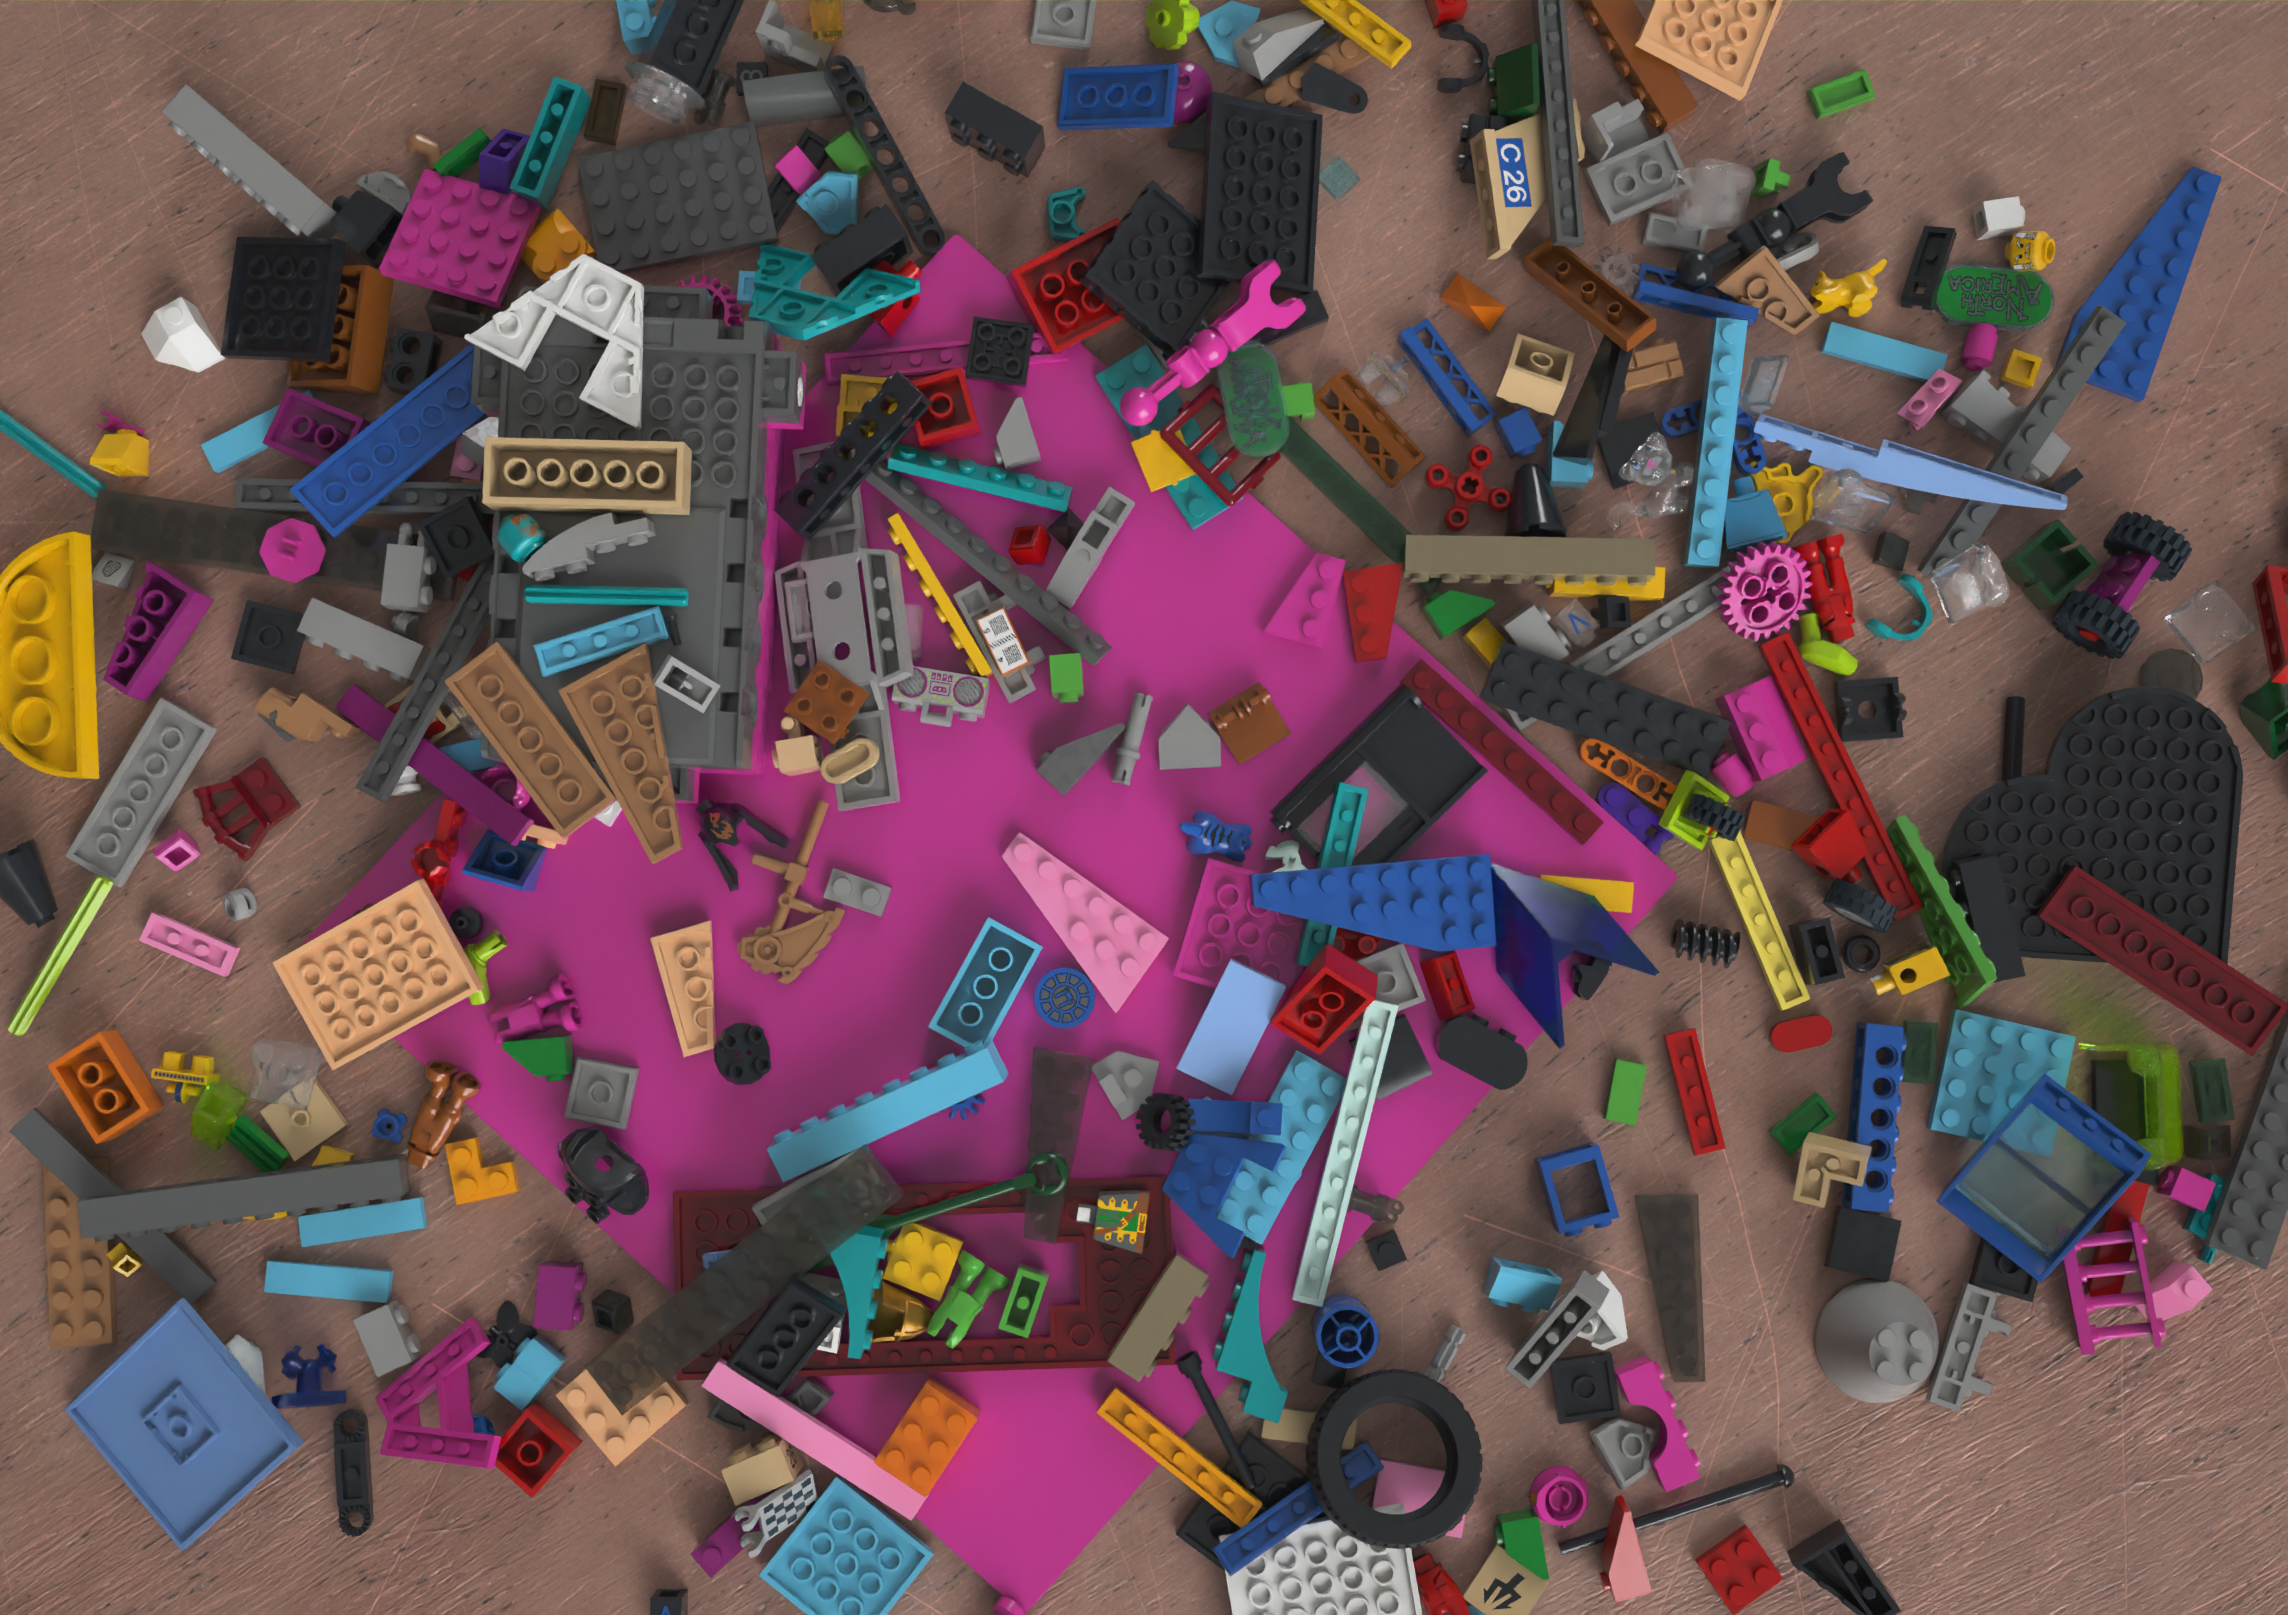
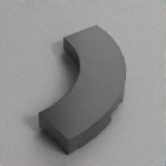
M809 1376L797 1389L782 1397L811 1416H814L826 1405L834 1392ZM720 1398L707 1416L714 1422L739 1432L773 1433Z

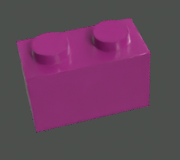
M547 1260L539 1265L533 1328L572 1330L578 1326L579 1322H582L584 1303H580L581 1291L585 1290L587 1283V1273L583 1272L584 1263Z

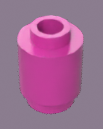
M1984 323L1972 325L1971 330L1966 334L1960 361L1965 364L1966 369L1982 371L1984 368L1991 366L1998 341L1996 327Z
M1725 751L1712 761L1714 766L1710 771L1727 794L1731 793L1734 798L1742 795L1755 785L1751 779L1753 775L1736 752L1729 755Z

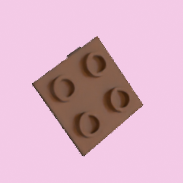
M818 660L784 709V712L835 745L839 738L842 740L846 738L850 731L847 726L870 693Z
M1260 682L1207 713L1239 765L1291 734L1270 700V694L1266 688L1262 687Z

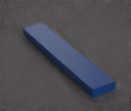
M1367 1441L1341 1458L1343 1474L1351 1491L1384 1469V1466ZM1309 1481L1212 1549L1230 1577L1323 1512L1324 1509L1318 1504Z

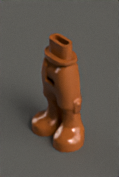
M428 1061L424 1068V1076L432 1082L430 1091L420 1101V1108L412 1126L410 1141L407 1144L409 1152L406 1156V1161L421 1169H428L431 1161L438 1158L439 1150L447 1141L455 1125L460 1122L463 1104L467 1098L475 1097L482 1086L473 1074L469 1072L457 1074L459 1067L444 1061ZM451 1085L452 1093L445 1104L444 1096Z

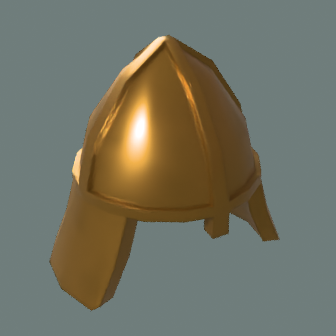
M882 1281L880 1289H875L873 1300L878 1301V1308L875 1320L870 1319L868 1330L873 1331L872 1343L882 1341L899 1342L911 1339L927 1331L929 1321L933 1316L932 1310L917 1297Z

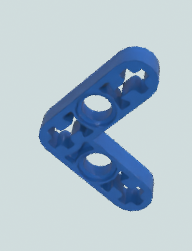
M1739 393L1736 426H1744L1748 430L1749 436L1745 441L1737 440L1734 437L1732 457L1737 470L1742 475L1748 476L1749 474L1759 473L1765 467L1767 460L1759 435L1753 432L1755 424L1746 399L1742 393ZM1702 399L1667 411L1659 422V430L1666 438L1675 439L1697 432L1699 421L1696 419L1694 412L1696 408L1701 407ZM1687 416L1688 421L1680 424L1677 427V431H1675L1674 427L1667 426L1671 417H1673L1674 421H1678ZM1750 443L1753 446L1748 449L1749 456L1756 458L1758 461L1754 469L1751 464L1746 465L1744 463V460L1748 458L1746 449L1741 452L1739 448H1744Z

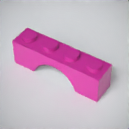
M1644 1355L1615 1367L1616 1382L1623 1398L1630 1405H1643L1653 1409L1658 1417L1660 1435L1656 1446L1649 1455V1461L1658 1484L1665 1492L1700 1479L1697 1468L1701 1466L1694 1449H1688L1685 1438L1689 1437L1682 1420H1676L1673 1409H1676L1677 1406L1670 1391H1665L1662 1386L1661 1380H1664L1665 1377L1658 1362L1653 1363L1651 1359Z

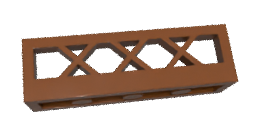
M1347 368L1333 375L1313 396L1314 403L1391 488L1426 458L1423 452ZM1330 389L1339 397V407H1331L1323 398ZM1346 413L1354 414L1359 419V429H1351L1346 424ZM1366 436H1374L1378 440L1379 452L1371 451L1366 446ZM1386 458L1395 459L1403 468L1395 477L1386 468Z

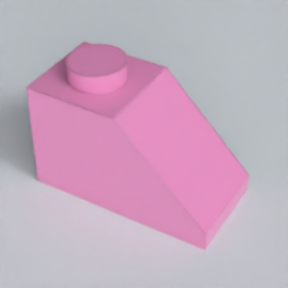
M2176 1260L2150 1282L2156 1318L2162 1317L2163 1321L2191 1310L2213 1290L2192 1265ZM2144 1304L2134 1305L2147 1320Z

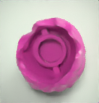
M506 763L497 764L486 770L482 775L481 781L519 810L527 805L531 796Z

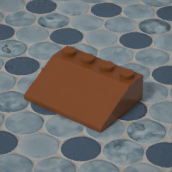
M368 265L343 266L330 362L289 361L286 387L350 395L379 394L391 297L393 294V278L383 276L380 270Z

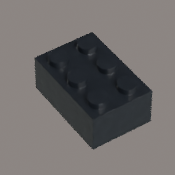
M962 82L945 111L949 133L952 135L951 139L963 147L969 145L977 149V153L990 162L996 160L1002 163L1003 168L1012 175L1019 176L1021 174L1028 178L1045 149L1042 125L965 82Z
M887 204L881 208H872L865 214V219L856 225H847L840 231V236L831 242L825 241L819 244L814 249V253L810 255L819 275L835 298L865 268L872 269L882 261H887L891 266H894L913 253L906 231Z

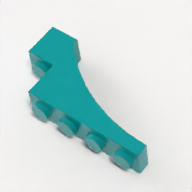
M815 1186L809 1195L805 1224L811 1225L817 1232L839 1272L849 1313L850 1338L848 1357L861 1359L865 1349L870 1350L873 1331L868 1329L870 1319L875 1320L878 1301L873 1300L875 1289H880L883 1270H878L880 1258L885 1259L888 1240L883 1239L885 1229L848 1223V1221H853L856 1203L851 1202L852 1192Z
M1254 1246L1250 1253L1246 1251L1244 1253L1240 1270L1244 1271L1241 1283L1236 1281L1233 1287L1231 1300H1234L1235 1303L1232 1312L1226 1311L1221 1326V1329L1225 1330L1222 1342H1216L1212 1359L1216 1360V1370L1248 1380V1384L1242 1383L1238 1395V1401L1242 1402V1412L1279 1423L1288 1392L1286 1387L1280 1385L1277 1381L1262 1342L1259 1323V1288L1266 1252L1265 1249Z

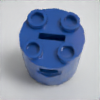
M1345 1293L1333 1295L1324 1300L1322 1307L1318 1306L1315 1309L1311 1318L1312 1334L1322 1356L1332 1365L1342 1368L1358 1367L1366 1363L1376 1352L1379 1342L1378 1327L1366 1305L1356 1297Z

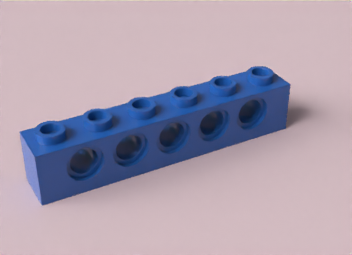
M1857 1022L1847 1141L1868 1146L1871 1141L1876 1140L1878 1150L1875 1154L1870 1155L1865 1173L1866 1178L1870 1171L1875 1172L1876 1179L1872 1185L1867 1186L1865 1179L1862 1187L1845 1182L1843 1184L1842 1205L1850 1209L1889 1213V1205H1892L1894 1200L1891 1177L1896 1171L1897 1163L1893 1152L1894 1143L1896 1144L1899 1138L1896 1116L1900 1112L1902 1104L1898 1091L1899 1082L1904 1077L1901 1055L1907 1043L1906 1034L1903 1033L1904 1027ZM1882 1047L1886 1052V1057L1883 1062L1878 1063L1876 1052ZM1880 1078L1883 1082V1089L1880 1093L1876 1094L1873 1090V1084L1875 1080ZM1878 1109L1881 1118L1877 1124L1873 1125L1871 1113Z

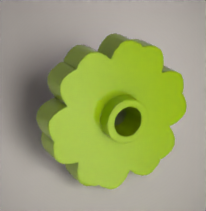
M1151 0L1152 4L1146 7L1145 25L1151 29L1149 33L1150 41L1158 49H1180L1181 46L1187 43V34L1196 30L1199 25L1200 14L1198 9L1192 6L1189 0Z

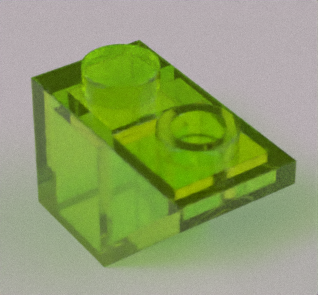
M225 1081L208 1083L193 1110L190 1135L215 1150H220L225 1137L229 1134L250 1095Z

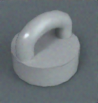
M240 888L224 894L223 906L228 917L237 922L255 914L257 900L250 890ZM245 897L247 898V900H248V902H249V909H248V905H247V902H246V900H245Z

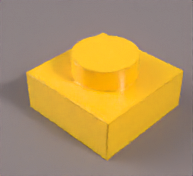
M2017 349L2010 350L2000 380L2030 389L2034 385L2042 358Z

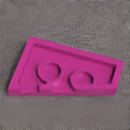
M1317 552L1263 631V634L1322 649L1346 560Z

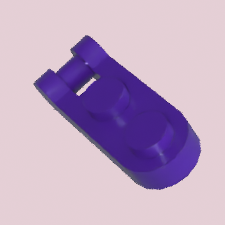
M1611 782L1604 784L1597 791V803L1655 855L1662 849L1660 845L1666 839L1670 840L1674 835L1658 825L1660 818L1623 785ZM1650 825L1657 830L1651 838L1644 833Z

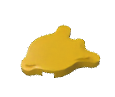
M1757 461L1750 463L1753 469L1755 468ZM1783 462L1771 469L1765 466L1759 473L1748 475V477L1752 476L1755 492L1761 490L1769 491L1787 531L1788 538L1774 541L1779 545L1787 544L1791 540L1792 535L1809 521L1813 510L1812 492L1823 476V470L1818 465L1809 466L1798 476L1792 474L1791 465L1787 462Z

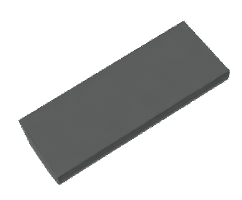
M854 66L870 95L869 82L864 66ZM844 68L831 69V74L834 78L842 80L847 77V72ZM825 70L742 81L749 118L755 122L757 127L843 117L844 114L825 81ZM849 94L846 97L847 103L852 108L862 106L863 102L859 95Z

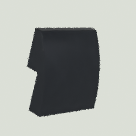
M1404 1014L1395 1018L1376 1093L1377 1100L1433 1074ZM1357 1037L1349 1040L1353 1050Z
M1837 1206L1824 1266L1889 1281L1902 1221Z

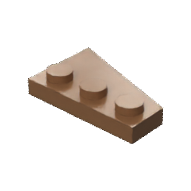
M1765 245L1714 285L1742 304L1759 308L1758 313L1793 335L1798 334L1820 316Z

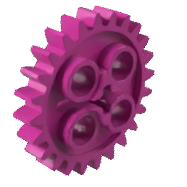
M1773 541L1769 545L1759 542L1757 549L1750 545L1747 546L1746 556L1738 552V562L1736 564L1733 562L1727 563L1731 569L1730 573H1721V576L1726 579L1725 583L1716 586L1723 591V594L1715 597V600L1722 603L1717 608V611L1724 615L1721 621L1729 625L1728 628L1743 638L1750 637L1755 641L1758 640L1759 636L1769 640L1770 632L1780 636V627L1782 626L1788 630L1791 629L1789 620L1792 618L1799 621L1800 618L1796 613L1797 610H1806L1807 608L1802 604V600L1811 598V595L1805 592L1806 588L1812 586V582L1805 579L1811 574V571L1804 568L1807 562L1799 558L1800 553L1784 544L1779 545Z

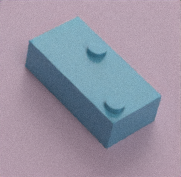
M988 917L928 1027L965 1048L980 1040L983 1044L992 1041L1043 947Z

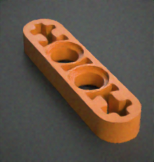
M1590 738L1583 741L1578 748L1579 759L1585 765L1609 780L1623 785L1632 794L1661 812L1665 811L1667 800L1661 795L1656 796L1654 800L1652 796L1659 790L1660 784L1664 786L1660 792L1665 795L1674 793L1677 788L1676 785L1608 743ZM1597 745V752L1605 757L1608 755V752L1612 755L1605 761L1604 767H1601L1600 764L1604 760L1599 757L1589 759V752L1586 750V747ZM1616 759L1623 760L1627 766L1626 773L1623 776H1616L1611 771V764ZM1642 775L1649 776L1653 782L1652 789L1649 792L1644 793L1637 787V780Z

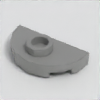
M387 171L374 172L369 175L364 174L354 183L370 196L391 205L402 215H404L412 198L408 187L396 175Z

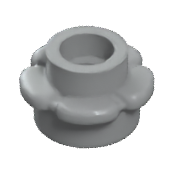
M411 611L397 612L391 620L393 632L406 638H411L416 633L419 625L418 616L411 614Z

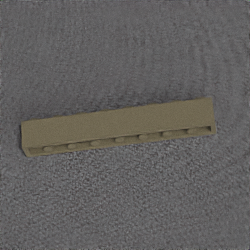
M1406 535L1404 541V577L1410 578L1412 582H1428L1429 578H1441V582L1457 583L1460 582V578L1472 579L1473 583L1479 584L1490 583L1491 579H1503L1505 584L1522 583V580H1534L1535 584L1547 585L1552 584L1553 580H1565L1567 585H1582L1584 581H1596L1597 585L1610 586L1615 585V581H1628L1629 586H1645L1655 576L1656 539Z

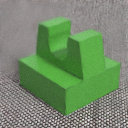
M1769 158L1756 166L1749 195L1760 199L1770 192L1777 194L1780 192V188L1786 189L1788 187L1791 176L1779 171L1780 161Z

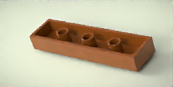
M1551 236L1523 257L1524 270L1626 352H1629L1657 329L1656 317L1567 247L1551 246Z

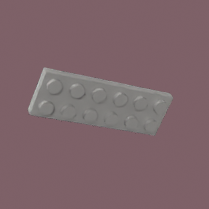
M160 697L65 857L98 876L103 875L113 881V885L123 887L216 733L217 728L171 701Z

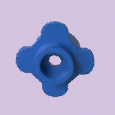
M386 1108L379 1110L377 1113L378 1118L375 1120L374 1127L372 1128L373 1136L375 1138L389 1139L391 1143L399 1142L402 1139L401 1131L403 1125L407 1123L406 1115L403 1113H390ZM388 1123H391V1124H392V1128H391V1129H389V1128L387 1127V1124H388Z

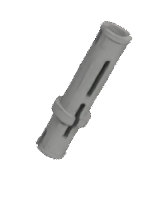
M1134 692V699L1121 748H1117L1116 754L1119 756L1113 778L1111 779L1114 783L1119 782L1125 786H1130L1131 784L1130 781L1135 762L1140 759L1141 755L1138 753L1151 701H1153L1152 696H1144L1143 693Z

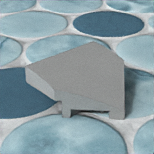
M1187 703L1181 709V712L1161 730V735L1158 737L1160 770L1221 767L1220 734L1216 731V727L1209 724Z

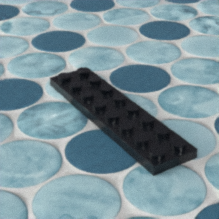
M1502 640L1479 696L1483 701L1677 768L1695 772L1706 778L1709 776L1713 766L1712 761L1716 759L1731 723L1729 719Z

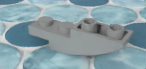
M1110 486L1108 487L1095 510L1091 511L1050 581L1045 591L1046 593L1054 596L1058 602L1069 609L1073 607L1102 561L1106 550L1134 508V501Z
M612 512L593 517L565 530L543 545L522 566L523 574L532 579L535 578V581H546L555 578L554 573L566 570L568 574L586 571L587 565L596 563L594 550L597 553H608L616 550L615 545L628 543L629 546H636L647 543L649 537L656 536L654 523L647 517L620 523L619 518Z

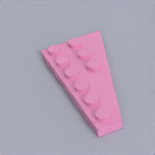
M1019 832L1002 855V858L1116 1014L1169 938Z

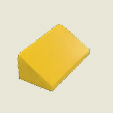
M1486 617L1463 636V639L1489 669L1501 640L1507 642Z

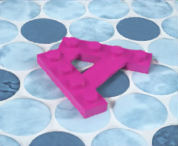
M470 1317L375 1397L388 1422L380 1455L494 1470L501 1437L474 1433L467 1363L491 1344L477 1319ZM437 1389L441 1429L422 1427L419 1403Z

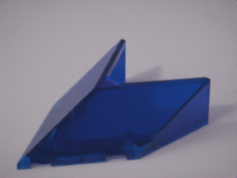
M1491 863L1496 934V972L1559 1049L1565 1046L1558 963L1576 950L1653 976L1659 973L1595 896Z

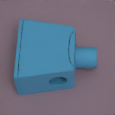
M1752 476L1733 481L1737 497L1727 500L1725 511L1726 545L1728 551L1732 553L1747 549L1749 545L1751 547L1758 546L1759 542L1766 544L1771 541L1774 542L1788 538L1787 531L1769 491L1761 490L1755 492Z

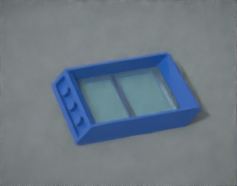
M2044 1073L1951 1178L1936 1201L2041 1283L2134 1182L2152 1154Z

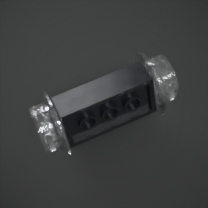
M664 0L638 61L627 62L624 66L625 71L632 78L631 85L626 94L627 99L647 114L673 125H683L689 109H704L705 101L701 96L744 0Z

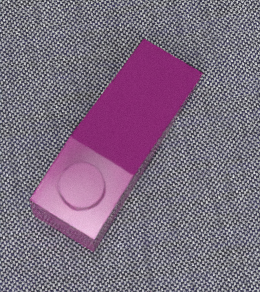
M775 1489L744 1502L740 1507L756 1505L774 1493ZM734 1511L697 1544L691 1556L712 1578L745 1548L740 1544V1539L743 1535L761 1531L759 1519L750 1531H743L741 1524L749 1518L743 1517L736 1521Z

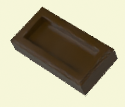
M596 79L584 133L586 140L616 146L628 90L626 84Z

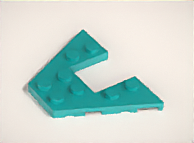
M761 243L760 258L757 260L758 270L755 273L754 279L755 291L752 294V307L749 311V321L769 322L776 334L805 341L921 291L920 280L865 268L836 298L792 288L815 266L810 257L812 254Z

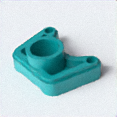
M1076 187L1052 193L1048 196L1049 236L1052 240L1067 243L1087 233L1077 225L1075 213L1076 207L1086 197L1084 188Z

